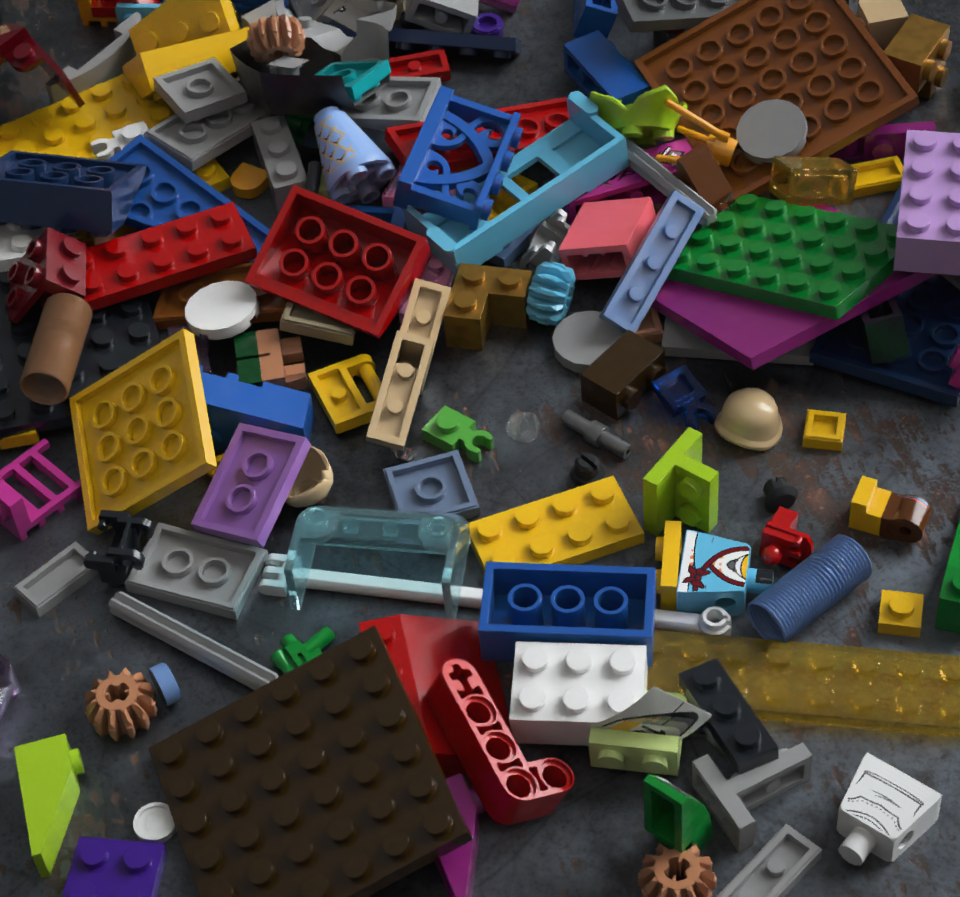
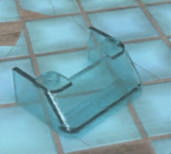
M335 504L309 507L303 510L296 519L284 567L292 609L301 610L316 545L447 555L441 581L446 618L456 619L471 540L469 523L463 516L455 513Z

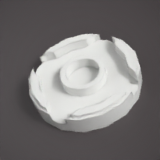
M226 280L212 283L197 291L190 297L185 306V319L192 333L199 337V334L207 335L208 339L211 340L231 338L244 332L251 326L250 320L253 319L254 315L257 318L260 313L256 292L250 285L241 281Z

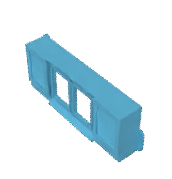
M573 91L566 98L569 120L515 154L508 172L501 171L500 175L504 176L501 188L518 203L491 221L481 219L475 231L469 230L470 226L430 212L422 215L413 206L408 205L407 209H403L408 231L426 237L432 254L456 275L460 263L482 265L501 252L504 246L551 216L557 209L563 208L585 192H591L629 166L626 138L596 115L599 112L598 105L583 93ZM539 161L557 177L529 195L511 179ZM485 180L478 184L483 187ZM454 194V195L451 196V197H454V198L459 199L456 194ZM463 194L465 196L464 201L469 203L475 201L473 194Z

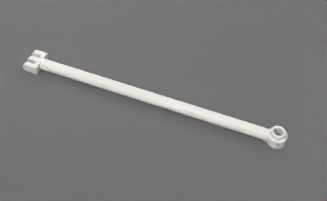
M277 553L268 555L266 560L267 566L262 573L263 579L260 580L258 586L260 593L287 597L289 587L291 586L481 609L483 592L481 588L296 567L294 555ZM708 607L701 614L662 609L655 610V630L693 634L694 636H699L704 642L714 645L727 641L731 636V617L721 607Z

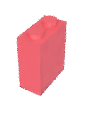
M651 197L583 203L558 249L562 264H565V267L573 268L576 280L622 277L652 225L653 220L656 218Z

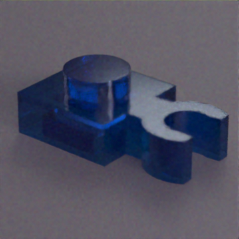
M685 364L653 381V392L673 417L682 412L684 413L687 428L691 427L699 431L700 424L695 419L697 416H703L711 425L714 424L716 411L710 404L702 402L706 398V391Z

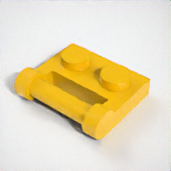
M360 354L308 373L309 384L336 434L371 421L381 381L375 372L376 365L369 354ZM352 377L362 378L374 401L365 402Z

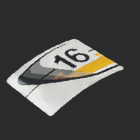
M652 687L634 704L606 720L597 722V724L606 729L679 736L680 741L702 726L711 717V714L657 687Z

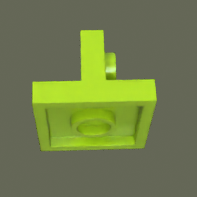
M688 427L643 478L645 531L658 536L665 528V520L671 521L675 516L680 518L685 524L697 527L708 534L717 525L719 472L702 463L703 433Z

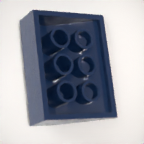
M11 150L0 157V226L7 223L20 224L21 228L28 230L40 229L44 226L53 227L60 233H74L80 230L89 231V234L93 237L111 236L124 224L146 173V164Z

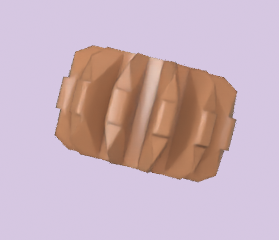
M272 14L271 17L267 18L261 17L259 21L251 23L250 29L247 31L248 49H250L251 56L257 62L269 64L282 56L299 57L302 55V50L305 49V33L296 17H287L286 14L280 16Z
M125 667L119 675H114L108 670L104 681L93 679V690L85 692V715L88 723L94 726L95 731L100 737L110 734L111 738L117 742L122 734H127L134 739L136 729L149 730V719L157 716V706L155 703L157 696L154 687L147 683L146 677L141 672L131 675V672Z
M659 843L656 848V855L645 854L643 869L638 873V885L642 889V897H712V891L716 888V875L712 872L710 856L700 857V850L696 844L681 853L674 848L668 850Z

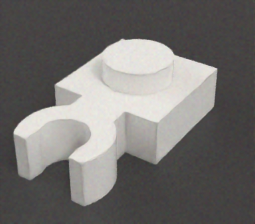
M141 121L112 131V139L102 138L91 142L94 156L97 155V159L108 160L140 134L144 136V132L149 129L145 122Z

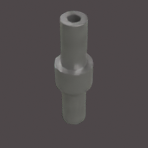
M570 409L564 412L561 422L584 435L583 439L597 448L603 446L624 459L630 455L633 446L610 433L609 427L597 420L591 422Z

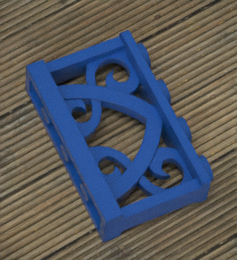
M441 85L398 178L393 205L403 209H407L408 205L463 223L470 226L469 230L475 231L481 219L488 221L494 204V200H491L490 197L491 195L498 196L504 180V176L500 175L501 171L508 172L514 152L510 151L511 147L517 149L524 130L518 127L521 114L514 112L511 115L453 95L454 89ZM481 127L486 129L481 131L479 134L476 132V130ZM492 131L500 133L502 137L498 140H492L488 136L492 135ZM442 134L451 135L453 140L443 138ZM466 143L475 154L480 165L467 171L450 174L448 162L439 153L433 151V149L441 151L454 150ZM491 152H497L495 159ZM430 165L438 166L442 171V175H438V169L432 171L427 167ZM485 180L483 187H481L478 183ZM449 190H455L459 199L451 197ZM463 194H473L475 201L472 203L464 201L465 196Z

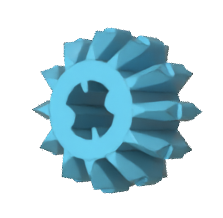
M545 261L536 268L526 299V312L529 319L538 321L537 323L557 326L566 318L575 290L576 277L573 268L565 267V264Z

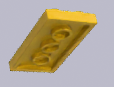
M614 475L465 524L466 536L484 574L486 562L579 565L645 543L644 531Z

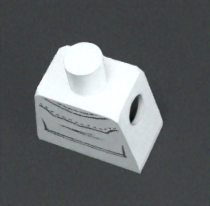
M867 752L838 811L836 830L846 838L838 849L840 855L847 862L856 866H860L870 852L886 862L895 861L937 821L942 794Z

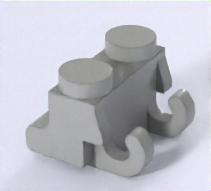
M557 209L551 216L532 230L529 236L530 244L528 250L519 262L521 270L532 271L533 275H535L536 268L544 261L562 264L558 249L571 227L565 222L568 214L564 210Z

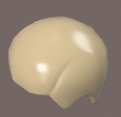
M313 446L310 447L285 501L287 505L296 508L309 507L327 497L333 484V472L325 454L320 449Z

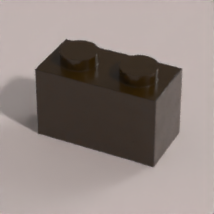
M628 330L580 374L581 399L618 421L628 410L635 409L641 398L649 390L658 387L664 380L666 375L665 350Z

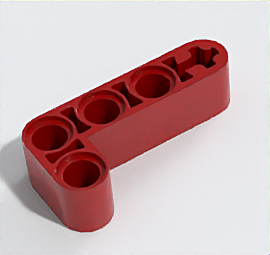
M461 659L446 661L427 691V700L487 813L492 819L504 825H512L553 813L574 784L575 776L572 769L567 763L554 757L527 762L475 668Z

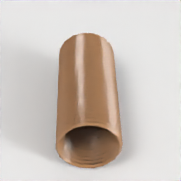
M58 293L49 297L44 304L19 381L20 389L24 395L34 402L44 405H55L66 400L69 395L92 318V309L81 297L69 293Z

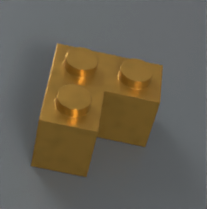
M911 14L884 52L918 96L930 99L938 87L942 88L945 85L949 75V68H946L945 65L952 49V41H949L950 25Z
M460 263L443 314L446 346L483 351L491 324L527 328L529 316L526 312V299L532 282V271Z

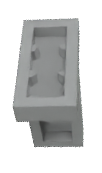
M803 742L790 749L783 748L778 750V759L740 775L735 772L728 780L725 779L708 754L692 761V786L738 852L754 845L755 820L749 813V810L811 779L813 755Z

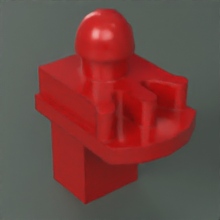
M780 506L771 521L767 522L762 531L759 556L762 557L763 563L767 566H775L780 563L793 569L813 554L814 546L809 534L796 530L799 512Z

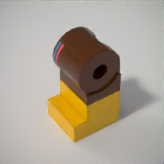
M862 475L851 500L848 527L894 541L898 540L906 543L920 541L932 514V508L929 503L916 495H900L878 488V480Z

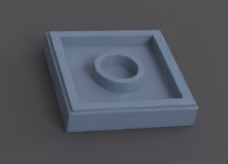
M458 450L383 469L384 479L404 536L430 529L432 521L443 514H453L462 520L480 516V507Z

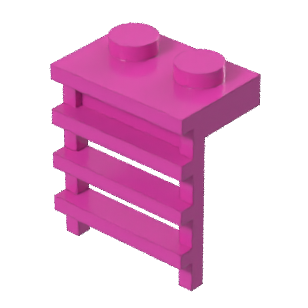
M45 438L0 470V523L20 541L28 538L27 532L34 526L38 525L41 528L47 524L45 518L54 511L58 514L65 510L64 504L70 499L75 498L79 500L83 497L81 480L79 479L74 482L41 455L50 448V444ZM31 462L63 488L64 491L59 495H55L23 467ZM13 475L46 504L37 509L6 483L5 480Z

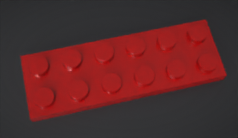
M568 97L496 109L511 115L514 112L521 114L518 127L524 129L518 148L511 147L510 151L514 152V155L569 120L566 101ZM424 121L385 128V141L403 167ZM481 127L478 128L476 132L479 134L481 131L486 129ZM492 131V135L488 137L492 140H498L502 136L500 133ZM442 134L443 138L453 140L451 135ZM466 143L454 150L441 151L433 149V151L439 153L448 162L450 173H458L480 165L475 154ZM491 152L495 159L497 152ZM430 165L427 167L432 171L438 169V175L442 174V171L438 166Z
M234 202L216 206L86 248V296L83 300L94 311L255 259L257 257V249ZM46 291L38 299L42 311L46 300L53 295Z

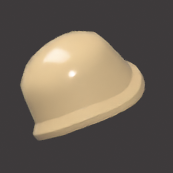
M746 387L731 393L725 401L722 411L714 421L717 433L725 440L737 446L756 451H765L776 446L781 439L783 431L782 420L774 398L766 391L758 388Z

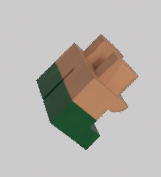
M278 328L243 332L234 336L240 382L262 387L264 381L295 390L308 388L304 363L284 365L304 361L300 336L280 339Z

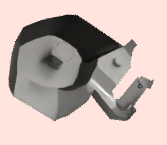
M283 0L275 1L276 16L286 14L287 17H293L286 10ZM334 0L324 15L357 32L355 37H347L339 28L314 21L309 16L299 17L297 20L302 25L306 40L304 41L305 49L302 50V55L299 57L282 56L266 64L265 62L255 61V58L251 56L247 40L230 48L238 77L247 93V98L254 105L270 114L316 115L320 110L329 106H337L339 109L356 106L390 83V74L380 81L378 87L367 90L362 94V99L352 103L347 94L342 75H314L332 62L384 59L389 61L388 32L392 31L397 14V4L388 1Z

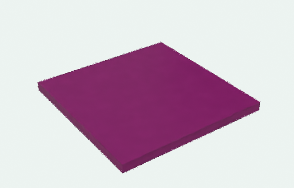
M805 193L785 201L786 203L800 206H813L816 209L830 212H841ZM895 271L839 320L670 279L665 280L651 307L745 366L755 370L937 274Z

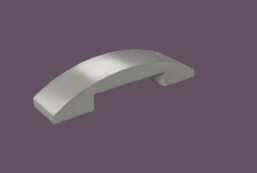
M133 13L113 29L116 40L77 70L70 66L63 69L78 93L124 74L122 66L137 55L128 30L142 20L139 13ZM53 79L45 83L50 104L68 97Z

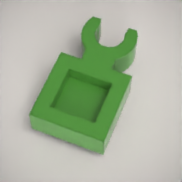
M446 405L422 428L423 440L446 452L462 449L465 451L467 458L473 462L479 463L482 460L481 449L477 446H485L490 450L494 448L493 436L489 432L476 430L475 420Z

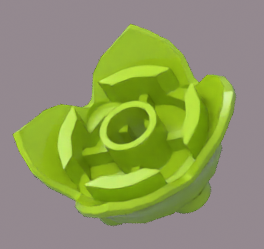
M667 85L644 92L636 98L634 103L625 106L622 104V99L618 100L595 91L590 92L589 99L598 105L599 112L596 115L625 138L635 142L641 149L655 147L656 141H671L674 139L675 128L681 115L665 105L666 100H672L676 104L688 109L685 102L679 104L677 96Z

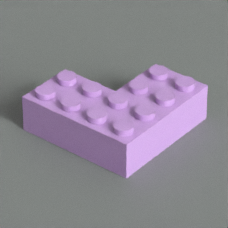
M907 130L893 271L960 276V133Z

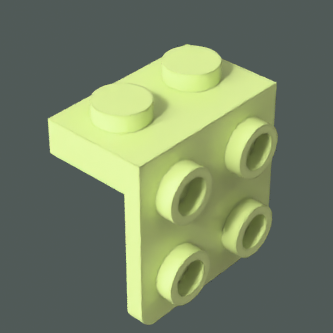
M667 692L687 702V698L683 694ZM591 727L588 741L590 763L592 767L678 776L683 739L679 741V736Z

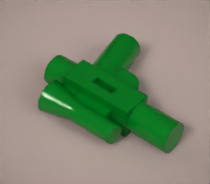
M324 626L303 644L293 634H287L280 640V645L283 649L275 651L270 656V661L286 674L323 654L321 650L336 639L335 634L328 626Z

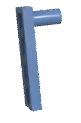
M676 190L669 193L599 318L623 333H626L628 330L636 333L705 209Z

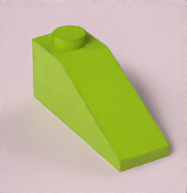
M65 733L14 747L31 853L41 879L51 876L80 794L77 775L84 773L79 748H70Z

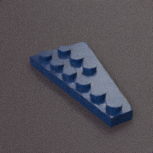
M141 134L108 159L109 161L146 164V173L124 222V225L145 230L232 202ZM235 204L256 246L258 255L270 229ZM252 259V260H249V261H246V262H243V263L254 262L255 259Z

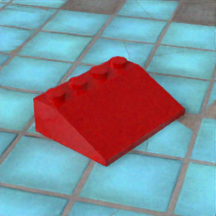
M293 185L244 282L247 285L379 339L410 296L415 278H421L432 256V252L426 237Z
M398 614L358 622L360 633L374 625L381 633L446 778L460 773L462 776L467 775L427 700V691L446 661L461 659L475 668L511 732L509 714L495 661L481 660L478 634L479 621Z

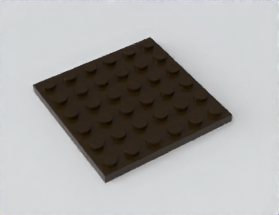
M375 625L148 748L200 897H368L474 840L383 637Z

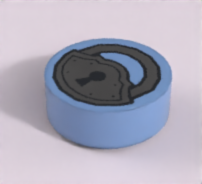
M161 662L148 669L152 682L166 707L181 700L182 695L178 684L166 663Z

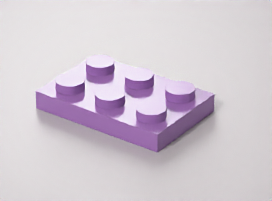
M239 423L193 517L191 526L197 532L264 548L309 452L311 443L303 436Z

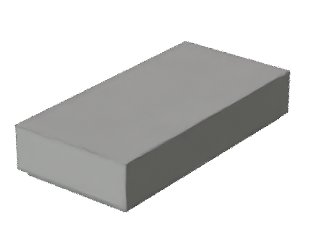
M75 541L12 589L15 596L36 616L41 618L97 576L99 572L84 566L83 561L88 551Z

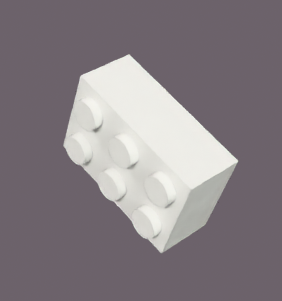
M516 641L509 715L511 733L516 743L589 746L588 741L591 727L604 728L598 725L597 722L620 713L647 693L648 665L646 645Z

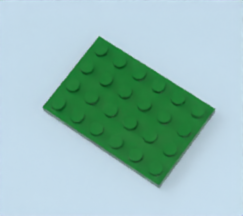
M745 194L739 196L730 205L732 208L716 214L717 219L714 223H711L708 227L703 226L692 233L666 279L839 320L895 272L893 269L898 225L879 222L873 218L849 216L843 212L820 210L813 206L786 203L784 200L761 198L755 194Z

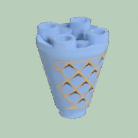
M329 106L320 110L314 117V129L330 199L341 204L360 200L363 204H368L375 201L381 194L379 190L397 173L392 161L337 106Z

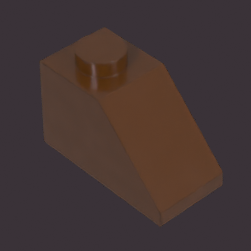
M701 143L677 159V178L716 208L717 214L732 208L730 205L733 203V190L707 145Z

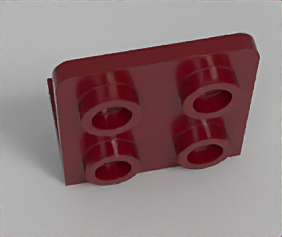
M49 227L44 230L38 239L33 238L27 247L25 255L20 261L12 263L7 274V280L10 281V292L6 300V307L9 308L8 320L17 324L45 291L50 294L69 293L84 299L86 296V244Z

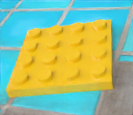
M184 328L69 398L87 530L97 535L105 532L97 528L101 510L130 512V515L133 516L217 468L195 338L193 333Z

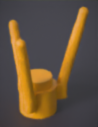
M666 100L665 105L709 132L710 135L708 137L680 125L676 128L677 132L706 144L718 165L728 167L738 140L730 138L731 133L719 130L681 105L676 104L672 100ZM658 154L655 156V160L657 162L677 164V159L682 156Z

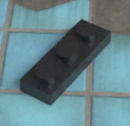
M717 658L678 674L679 686L690 703L711 714L705 725L739 775L779 758L777 744Z

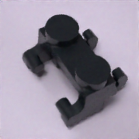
M101 510L97 528L101 531H106L108 525L114 528L115 535L111 547L107 548L105 555H98V552L90 550L85 555L83 563L86 568L98 571L102 582L107 583L112 588H121L125 586L124 582L129 575L132 562H135L134 568L136 570H141L144 566L145 557L139 552L141 529L145 530L144 536L146 538H152L155 532V525L146 518L131 516L130 512Z

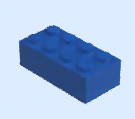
M486 562L478 627L481 660L514 662L516 641L646 645L647 665L652 667L656 610V568Z

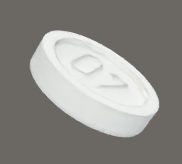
M149 803L140 808L133 819V829L137 838L142 842L164 843L177 830L169 806L166 803Z

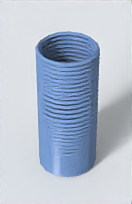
M837 534L748 603L747 613L752 626L770 644L775 646L785 645V643L871 576L872 566L867 553L854 539L846 535Z

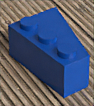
M199 365L214 450L227 449L239 423L303 436L311 442L315 414L310 393L264 381L262 387L238 381L239 375L227 372L225 378L202 372L203 366Z

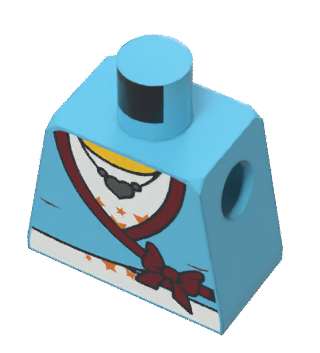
M686 530L676 591V611L701 614L708 607L718 606L723 608L730 616H740L745 612L747 593L761 594L773 585L774 570L750 568L751 547L747 543L698 531Z

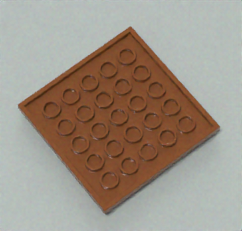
M740 0L634 60L636 69L650 85V90L667 85L677 96L679 104L685 102L688 106L687 110L719 130L731 133L730 138L736 140V127L741 116L750 107L762 101L773 99L790 101L801 109L808 124V134L804 148L794 158L777 165H772V162H762L763 165L756 164L743 155L737 143L729 166L719 165L733 190V203L739 196L745 194H755L756 196L763 194L920 105L917 94L845 0ZM681 116L676 125V128L680 125L708 137L710 135L709 132ZM680 133L683 138L688 140L693 149L702 143Z

